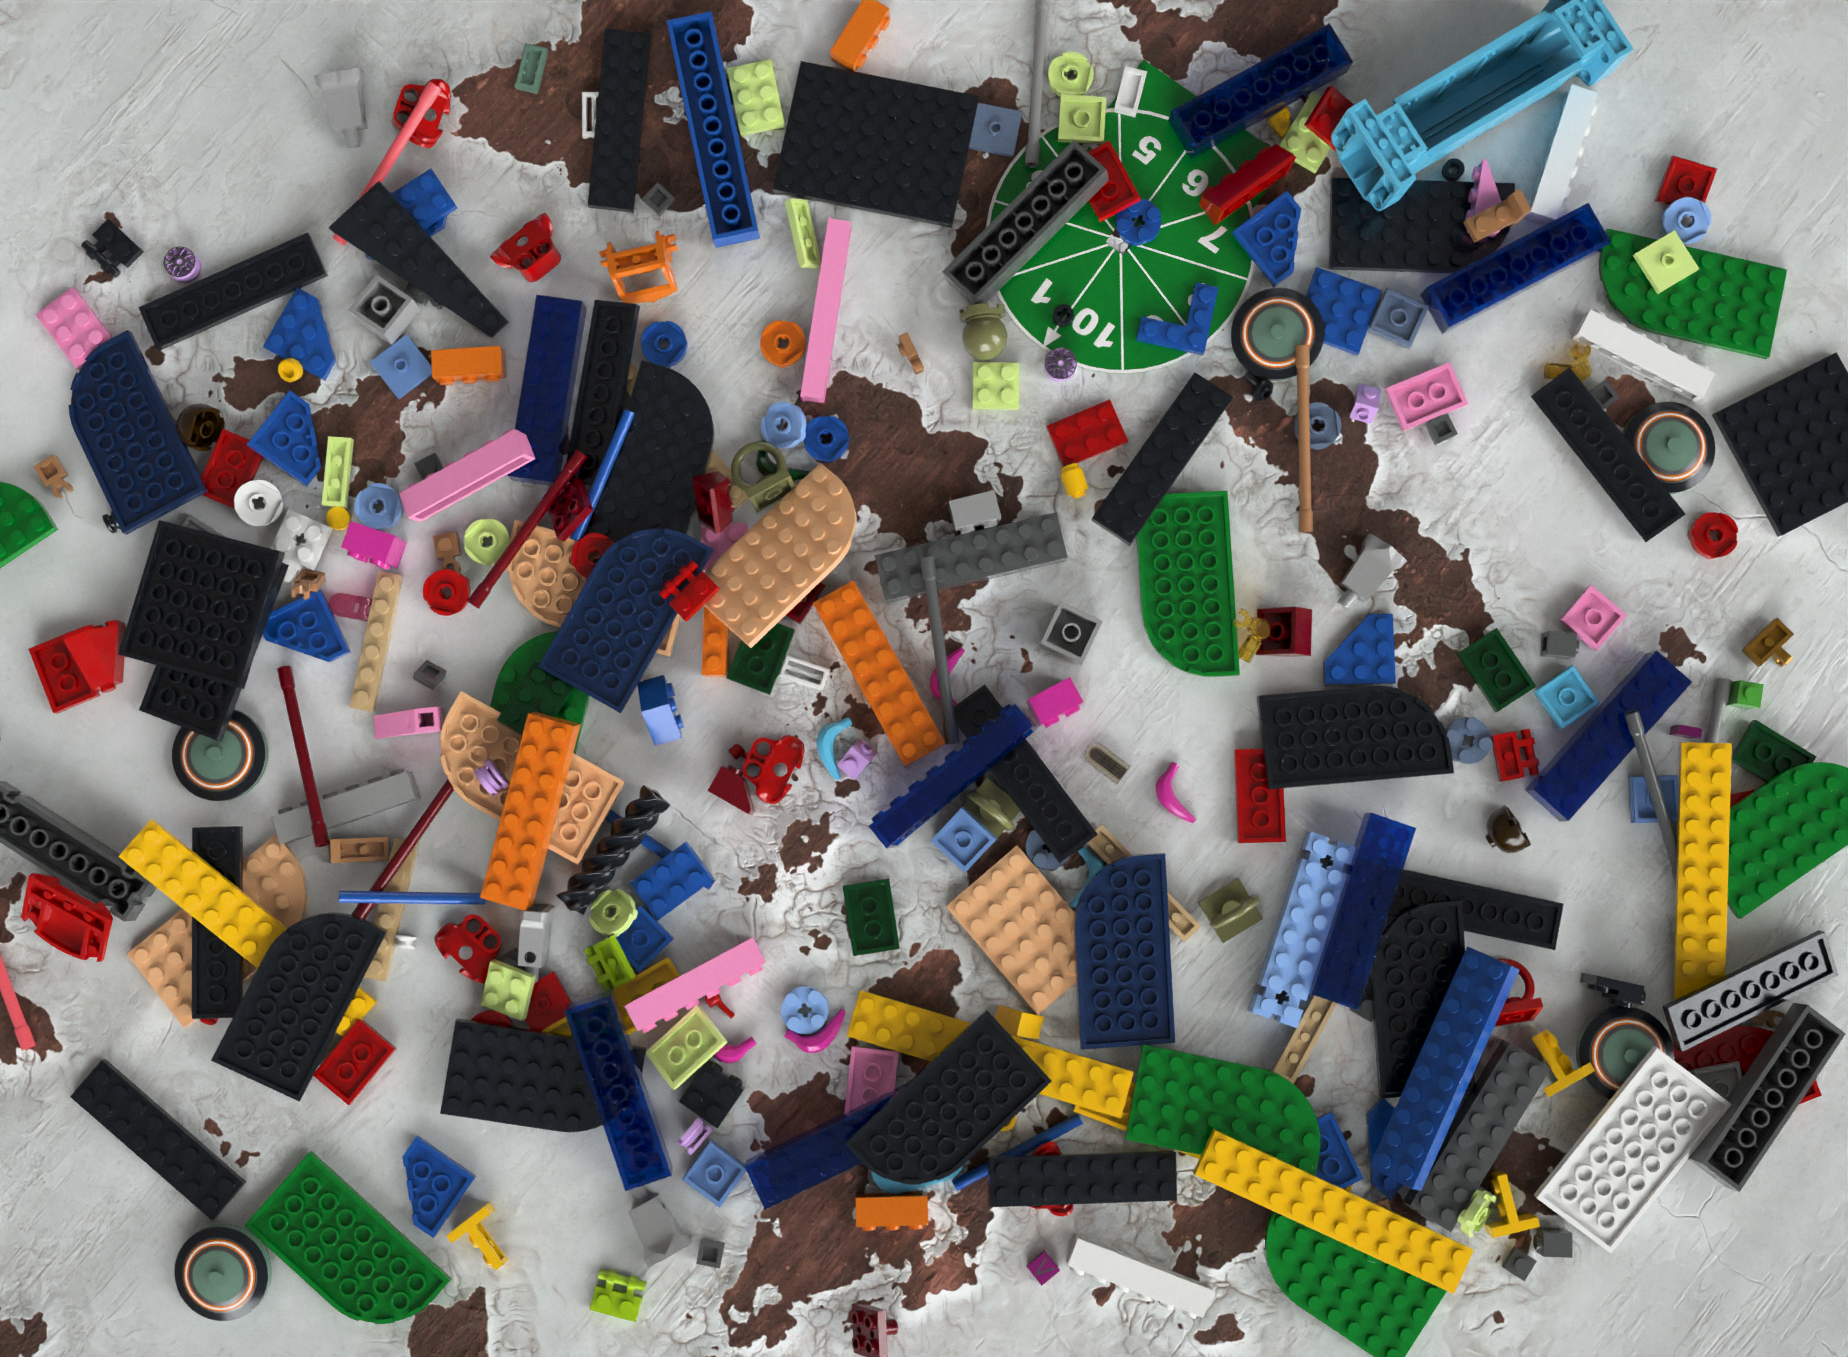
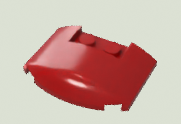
M31 873L28 877L21 918L25 922L30 918L37 927L34 932L56 949L82 960H87L89 957H97V962H102L105 957L113 921L109 910L101 901L95 904L60 885L59 878Z

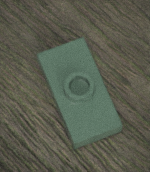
M525 43L514 86L517 90L538 94L549 52L547 48Z

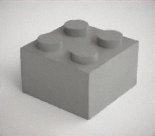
M376 274L348 311L357 322L393 345L420 309L411 297Z
M995 490L949 501L948 510L955 535L967 534L975 530L988 529L1000 525L1001 513Z
M1060 601L1039 646L1081 666L1103 621Z

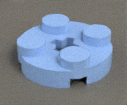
M1691 197L1681 198L1672 202L1662 213V229L1664 234L1667 235L1675 230L1684 245L1701 240L1711 224V213L1708 206L1704 202ZM1683 215L1692 218L1688 228L1685 225H1681Z
M777 402L767 409L768 413L761 421V432L767 442L780 449H789L805 439L806 418L799 406L788 402ZM784 419L788 423L786 430L780 429Z
M383 483L368 485L369 487L363 491L361 490L356 496L354 503L356 515L367 527L376 530L393 528L403 512V504L399 493ZM382 501L384 509L377 513L373 505Z
M800 986L793 989L786 995L781 1006V1015L784 1023L791 1031L799 1034L816 1032L824 1025L829 1013L827 999L820 991L811 986ZM803 1003H806L807 1007L812 1009V1012H808L807 1017H803V1014L798 1012V1009L802 1008Z

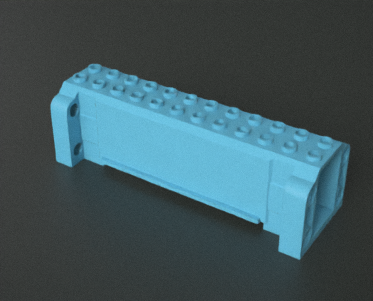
M1550 0L1541 13L1393 99L1394 105L1380 114L1376 115L1366 99L1350 107L1332 132L1331 140L1336 148L1339 162L1363 199L1370 202L1377 211H1382L1401 199L1417 179L1415 173L1557 90L1563 83L1575 76L1581 78L1587 86L1594 85L1609 76L1634 48L1602 0Z

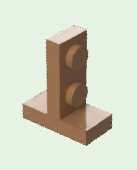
M1521 189L1513 192L1506 200L1466 219L1463 223L1475 243L1507 226L1511 228L1517 225L1532 209Z
M388 837L329 840V864L389 861Z

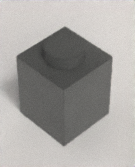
M1555 631L1542 633L1540 656L1562 659L1574 658L1580 646L1577 634Z
M1536 1228L1533 1246L1538 1254L1543 1257L1573 1258L1572 1233L1570 1231L1556 1228Z

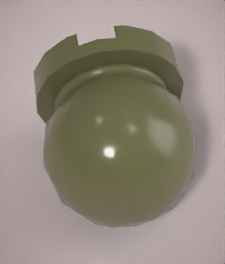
M989 303L967 306L966 312L959 310L960 321L967 323L962 334L965 350L978 360H990L998 356L1005 348L1008 336L1005 325L1000 320L1005 317L1004 305L998 303L997 308H989Z

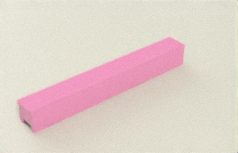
M828 217L800 394L802 402L825 403L852 227H850L851 221Z

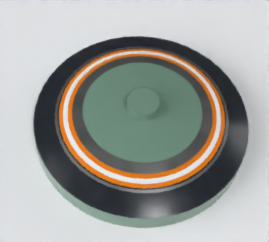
M1287 288L1266 289L1251 296L1237 311L1231 327L1232 348L1243 368L1250 371L1256 377L1265 378L1269 381L1289 380L1297 377L1295 363L1296 345H1309V368L1317 360L1324 342V323L1315 304L1305 295Z
M1660 402L1649 405L1636 413L1623 430L1622 434L1670 494L1686 491L1700 483L1713 465L1715 440L1712 430L1697 411L1684 404Z
M238 710L233 711L222 741H216L181 727L175 737L172 748V764L178 780L195 796L211 801H229L248 793L262 778L268 762V745L262 729L250 716Z
M1615 1006L1598 1012L1584 1025L1577 1040L1576 1061L1578 1068L1589 1062L1591 1063L1595 1071L1583 1079L1596 1093L1610 1100L1653 1046L1673 1060L1674 1047L1668 1031L1656 1017L1638 1008Z
M215 1224L199 1230L183 1244L176 1258L174 1275L180 1296L194 1312L211 1320L230 1321L245 1316L260 1304L268 1292L272 1269L269 1255L255 1235L236 1225Z

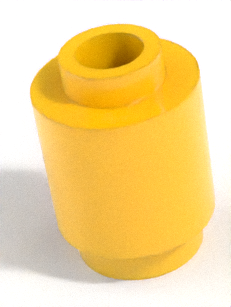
M1078 463L1061 468L1062 474L1060 477L1066 495L1072 496L1073 499L1085 496V491L1089 487L1081 467L1079 468Z

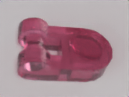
M337 593L330 598L329 608L334 615L367 622L369 616L367 614L368 608L371 606L372 599ZM355 603L359 604L358 612H353Z

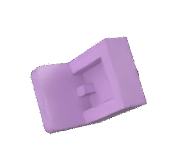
M1359 383L1356 388L1354 406L1350 412V418L1372 423L1379 409L1381 389Z
M859 739L836 766L855 780L877 755V752L873 750L869 743Z

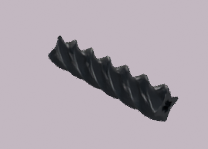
M643 785L640 789L639 799L631 801L626 806L625 817L617 819L612 824L610 836L599 840L596 846V854L584 859L582 872L571 876L567 883V891L561 892L556 896L565 903L570 911H576L584 915L587 906L591 905L598 898L601 888L605 887L613 879L616 869L624 865L630 855V851L639 846L645 833L651 830L657 823L659 814L665 812L671 804L658 791Z

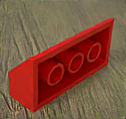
M1277 144L1270 148L1264 147L1256 154L1257 158L1252 161L1246 160L1238 167L1239 170L1233 175L1231 172L1226 174L1215 188L1210 186L1201 194L1202 198L1199 205L1214 225H1217L1288 174L1296 159L1295 155Z

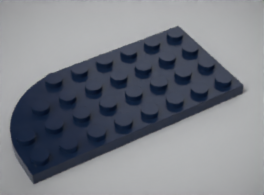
M126 330L99 345L85 358L87 361L80 372L74 376L70 388L72 396L71 405H69V416L74 432L114 513L122 533L127 535L207 493L208 489L186 444L182 442L177 434L176 423L132 332Z
M669 529L641 530L615 542L606 550L595 565L538 667L615 711L622 713L678 615L669 605L675 596L671 593L664 599L659 594L665 587L663 584L667 580L671 581L680 572L679 569L683 565L686 566L692 560L699 566L693 572L697 577L703 571L714 549L693 537ZM686 579L677 587L680 590V592L690 583V581Z
M1165 853L1138 854L1123 857L1106 865L1091 878L1081 893L1075 910L1074 944L1081 1050L1175 1043Z

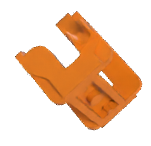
M656 231L657 243L621 252H616L612 243L608 242L607 249L599 252L601 258H607L604 261H600L603 267H608L609 276L623 303H654L658 299L669 296L678 290L674 270L670 264L673 261L671 252L678 250L676 244L671 245V242L677 241L674 234L664 236V234L661 235L660 231ZM661 268L668 281V284L626 293L622 277L647 273Z

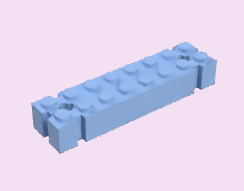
M1306 832L1300 849L1306 851L1304 859L1297 858L1257 980V984L1262 985L1259 994L1253 992L1248 1011L1269 1019L1272 1013L1276 1014L1274 1020L1298 1028L1303 1010L1298 1008L1300 1000L1307 1001L1348 875L1342 872L1344 865H1351L1356 850L1355 846L1340 841H1333L1332 845L1328 844L1329 837L1314 832ZM1327 857L1328 865L1321 867L1323 863H1320V858ZM1283 991L1284 999L1279 1000L1277 1003L1278 999L1275 998L1276 993L1281 994Z

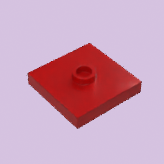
M1674 155L1671 156L1655 201L1670 205L1678 199L1691 197L1705 203L1717 168Z
M555 971L534 983L525 1019L531 1030L542 1031L576 1011Z

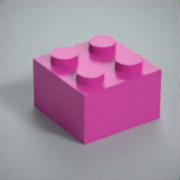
M350 521L341 548L347 550V555L356 560L367 563L369 559V563L389 570L390 566L398 569L407 542L395 535Z
M1070 677L1026 701L1038 726L1044 725L1045 728L1060 721L1058 717L1063 714L1069 717L1080 710L1079 706L1083 703Z

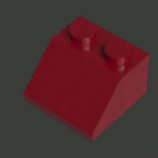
M719 471L692 477L698 521L715 534L721 533L733 521L732 512H734V505L729 496V491L731 490L730 480Z
M1296 606L1257 609L1256 655L1281 657L1311 656L1312 609Z
M731 765L728 768L721 766L707 791L745 813L753 815L755 809L747 779L742 777V771Z

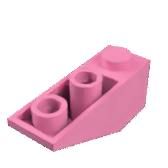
M1483 159L1473 169L1472 180H1475L1474 188H1471L1468 202H1471V208L1467 211L1465 220L1502 202L1487 159ZM1499 231L1489 235V237H1495Z
M428 707L373 716L375 739L441 732L445 721L444 708Z

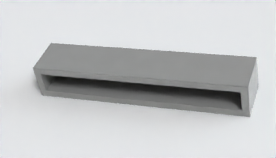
M399 769L391 772V777L382 779L381 776L369 779L367 785L360 787L359 784L346 787V792L337 794V792H331L323 795V800L319 802L327 830L421 799L413 773L404 772V769ZM307 801L300 803L301 807L296 809L287 807L278 810L279 815L271 817L280 844H289L313 835Z

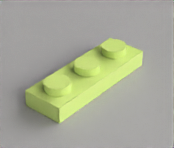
M790 198L785 201L799 267L818 268L821 266V258L808 201Z
M328 436L321 504L323 506L347 508L354 443L352 438Z

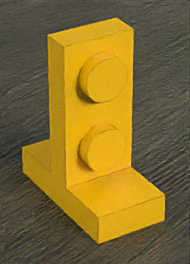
M1548 1029L1531 1038L1558 1079V1081L1543 1089L1548 1097L1595 1071L1590 1062L1574 1071L1571 1060L1567 1055L1563 1054L1558 1046V1040Z
M1500 1170L1491 1172L1493 1180H1490V1186L1493 1194L1497 1195L1498 1204H1496V1209L1499 1217L1503 1218V1220L1485 1224L1487 1234L1496 1238L1540 1227L1538 1217L1532 1213L1517 1216L1507 1174Z
M489 1202L446 1235V1237L452 1244L468 1232L471 1244L475 1248L479 1247L484 1254L483 1259L485 1263L496 1271L508 1259L480 1222L495 1210Z

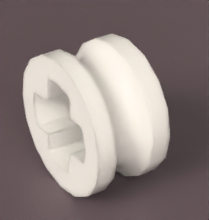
M395 934L397 942L394 943V947L415 949L416 945L413 942L417 939L416 936Z

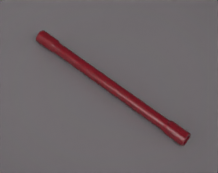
M575 449L565 463L563 470L482 583L477 586L467 601L478 609L481 607L491 593L493 586L571 477L577 473L587 459V456Z
M282 666L277 669L284 694L309 809L314 843L317 848L329 845L330 842L326 824L323 820L298 706L291 666Z
M449 779L446 780L369 891L385 890L453 793L454 789ZM359 903L352 912V915L366 919L376 903Z

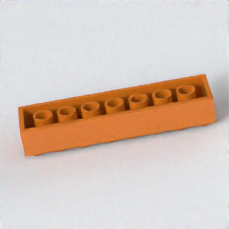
M854 580L813 602L817 613L904 767L946 745Z
M539 712L528 713L480 898L524 911L533 907L581 724Z

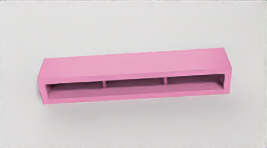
M516 429L505 431L496 440L484 443L483 447L478 450L466 453L460 460L446 464L442 470L428 474L424 480L410 484L406 487V490L400 492L399 495L407 517L422 522L533 461L535 456L526 434Z
M752 937L625 1005V1008L636 1030H643L646 1033L657 1027L656 1021L664 1018L666 1022L678 1015L677 1010L684 1006L686 1010H689L700 1004L699 998L706 995L709 999L721 992L719 988L725 984L731 987L742 981L740 976L748 972L750 976L763 970L761 965L766 962Z

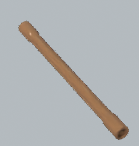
M1296 345L1300 500L1299 532H1313L1309 412L1310 354L1309 345Z

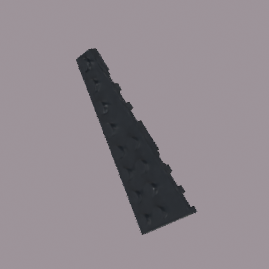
M380 181L328 227L332 232L488 336L493 338L509 323Z

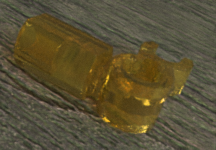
M1575 344L1572 347L1571 355L1575 359L1572 365L1546 363L1544 378L1554 379L1570 367L1579 380L1584 382L1592 373L1589 360H1587L1591 353L1590 345L1584 348V354L1578 351V345Z
M1240 608L1239 614L1243 615L1245 619L1238 621L1234 618L1233 624L1238 628L1246 627L1247 631L1251 632L1252 635L1249 634L1238 651L1240 659L1250 663L1262 644L1261 639L1269 636L1270 624L1265 619H1258L1255 616L1253 618L1250 617L1247 610Z

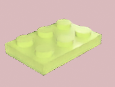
M771 59L727 68L740 135L745 136L784 128L785 123Z
M1312 91L1279 146L1295 155L1296 159L1294 162L1316 174L1331 147L1304 125L1321 98L1319 94Z
M696 1005L646 1051V1055L672 1089H677L727 1043V1040L701 1006Z

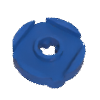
M1141 199L1136 204L1117 213L1115 226L1119 237L1125 243L1133 246H1140L1153 241L1161 227L1160 210L1150 201ZM1138 217L1142 218L1145 224L1135 227V222L1132 220Z
M671 321L654 322L644 330L641 336V348L645 358L650 363L667 368L678 364L684 358L688 348L683 330ZM668 339L669 347L667 349H659L661 346L659 341Z
M819 416L807 424L805 430L806 437L803 441L807 453L813 459L824 463H831L845 454L850 439L847 427L840 419L834 416ZM831 434L830 439L832 442L830 444H822L821 435L827 436Z

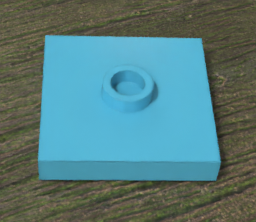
M1570 665L1533 691L1559 730L1565 728L1600 704L1574 665Z

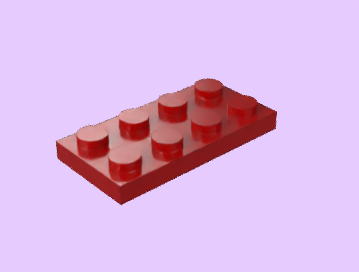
M1235 749L1237 842H1286L1284 788L1267 790L1263 749Z

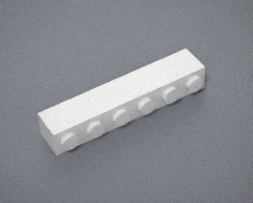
M1573 84L1565 92L1529 201V206L1532 210L1524 219L1551 227L1556 221H1560L1564 212V208L1561 207L1563 200L1568 198L1571 191V186H1568L1570 179L1574 178L1578 169V165H1575L1577 157L1580 158L1585 144H1582L1583 138L1588 135L1592 123H1589L1591 115L1595 114L1598 107V102H1596L1597 92Z
M1590 309L1582 316L1571 340L1692 402H1696L1704 397L1715 375L1714 372L1709 370L1708 366L1690 361L1685 354L1675 353L1667 349L1668 347L1665 344L1651 341L1644 333L1632 331L1626 328L1624 323L1612 321L1603 312Z
M1078 1234L1075 1235L1066 1260L1070 1270L1079 1275H1083L1084 1272L1093 1275L1092 1279L1103 1284L1109 1281L1115 1284V1288L1123 1292L1135 1291L1138 1293L1137 1296L1144 1300L1151 1301L1153 1298L1160 1301L1161 1306L1173 1310L1174 1307L1183 1310L1182 1313L1194 1319H1196V1316L1204 1318L1213 1293V1289L1208 1284Z

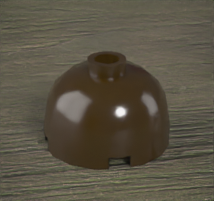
M202 403L189 405L184 408L176 423L177 434L182 442L201 452L210 450L211 447L209 446L213 442L217 443L225 426L224 418L220 417V410Z
M1506 805L1490 815L1486 824L1489 834L1485 837L1492 848L1497 846L1502 852L1516 853L1531 845L1525 832L1523 833L1519 821Z

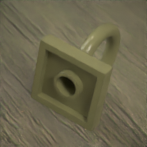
M757 441L743 446L735 454L731 464L732 478L735 484L746 492L757 513L780 501L795 488V484L786 469L785 458L776 446L767 442ZM754 451H765L770 453L776 460V473L762 477L756 485L747 483L740 472L743 459Z
M986 778L976 791L970 790L968 792L969 799L963 806L997 838L1005 829L1011 830L1013 828L1012 820L1020 810L1010 796L989 778Z
M1239 878L1197 902L1207 917L1210 927L1215 930L1222 943H1225L1263 919L1256 907L1260 902V897L1256 894L1249 896Z

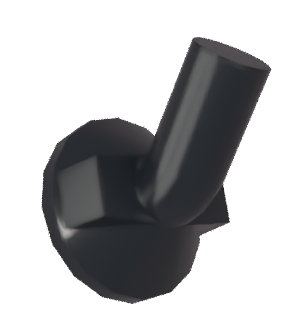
M1250 371L1244 374L1243 378L1253 387L1251 393L1256 400L1262 401L1271 396L1274 386L1271 381L1265 378L1260 381Z

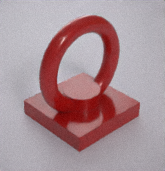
M1506 958L1497 959L1519 969L1518 974L1524 981L1525 992L1522 998L1511 997L1506 999L1494 1027L1533 1021L1543 1008L1541 998L1533 999L1535 985L1530 972L1517 961Z

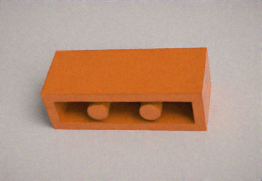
M862 0L830 50L831 60L850 71L856 72L858 67L862 68L866 62V54L869 49L873 50L879 40L878 35L882 30L885 31L890 24L889 8L876 0Z
M501 346L431 350L432 378L437 383H440V385H453L457 381H463L464 384H475L477 380L499 382L500 379L506 378L505 351Z
M704 606L702 675L704 677L726 678L728 674L729 628Z
M927 1192L856 1194V1227H861L863 1231L876 1230V1227L885 1226L886 1230H898L900 1226H909V1229L917 1230L923 1229V1225H928Z

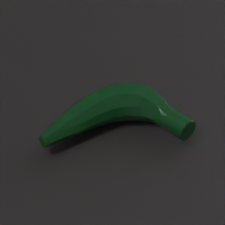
M758 451L756 459L758 471L763 476L775 474L777 465L770 460L768 452ZM786 468L793 481L804 479L811 472Z

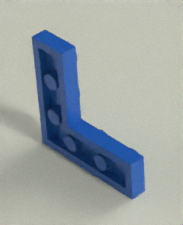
M1196 282L1186 326L1141 317L1136 341L1204 355L1219 287Z

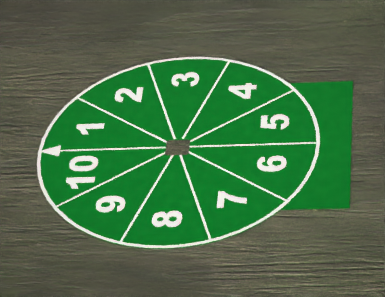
M1144 59L1137 68L1147 71L1136 117L1113 112L1117 100L1116 96L1108 109H1106L1104 143L1110 141L1140 199L1150 201L1160 210L1161 227L1157 237L1153 241L1140 246L1131 245L1124 255L1119 253L1106 243L1116 229V214L1099 222L1088 201L997 292L1001 303L1015 324L1038 346L1047 352L1055 348H1067L1074 353L1078 367L1105 373L1129 374L1151 371L1174 364L1192 355L1193 353L1136 341L1141 317L1186 326L1196 282L1219 287L1206 345L1223 330L1243 301L1255 264L1232 235V232L1254 216L1253 208L1267 190L1265 189L1217 225H1214L1199 205L1202 192L1210 186L1215 188L1226 174L1231 172L1233 175L1239 170L1238 167L1248 159L1250 161L1257 158L1256 154L1266 146L1270 147ZM1059 123L1051 126L1039 135L1038 167L1025 166L1026 146L1009 164L994 192L986 227L1070 144V142H1058ZM1078 143L1087 152L1102 145ZM1140 217L1132 220L1135 222V227L1145 224ZM1061 304L1069 305L1074 312L1073 321L1066 327H1059L1053 321V312ZM1062 311L1061 314L1057 313L1061 321L1070 317L1067 316L1066 311Z

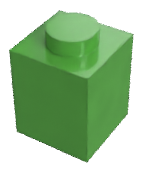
M1742 680L1732 682L1726 706L1743 709L1760 708L1764 684Z

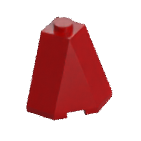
M118 620L105 622V627L103 625L93 626L92 624L62 635L66 646L91 689L102 691V693L113 691L116 689V685L123 683L124 656L118 655L126 625L125 622Z

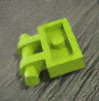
M615 935L583 949L587 956L586 961L588 965L592 966L597 975L595 979L598 984L602 985L604 991L615 988L636 977Z
M600 1269L598 1279L605 1280L606 1286L596 1285L589 1310L636 1322L643 1296L636 1295L634 1292L635 1289L644 1291L647 1281L639 1280L638 1276L634 1275L628 1277L617 1274V1271L612 1269L610 1271ZM614 1284L627 1286V1291L613 1289Z

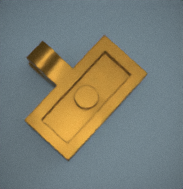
M1775 618L1741 651L1757 667L1762 666L1771 656L1782 667L1793 659L1782 646L1794 633L1778 618Z

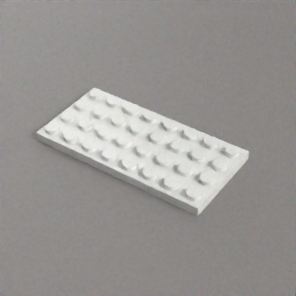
M1653 1046L1534 1193V1196L1608 1252L1612 1253L1732 1104L1657 1047Z

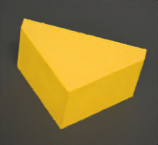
M998 1004L995 1019L1009 1034L1039 1039L1044 1016Z

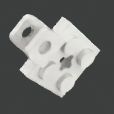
M289 509L287 510L270 548L285 553L282 563L288 564L289 567L283 581L294 585V579L302 569L306 567L313 571L315 570L333 528ZM304 534L306 543H301L297 546V536Z

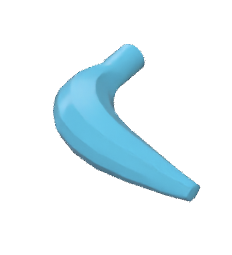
M849 717L838 722L826 724L821 728L816 740L819 757L835 780H839L841 777L838 766H836L834 740L838 733L852 725Z
M1086 846L1081 848L1078 853L1088 865L1089 876L1085 885L1069 904L1072 910L1076 909L1080 895L1091 878L1105 867L1103 862L1095 857Z

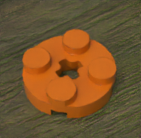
M774 321L767 325L762 332L760 340L761 352L769 363L779 368L792 366L803 357L806 351L805 335L802 329L794 322ZM781 338L782 340H789L787 343L788 347L785 349L777 347L779 345L778 340Z

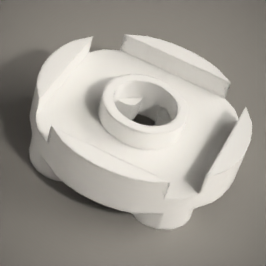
M264 480L249 481L241 485L234 496V509L242 521L249 525H268L274 522L282 512V497L278 489L270 482ZM260 496L263 498L262 502L265 506L264 508L259 507L256 510L253 508L254 503L251 501L253 498L258 499Z

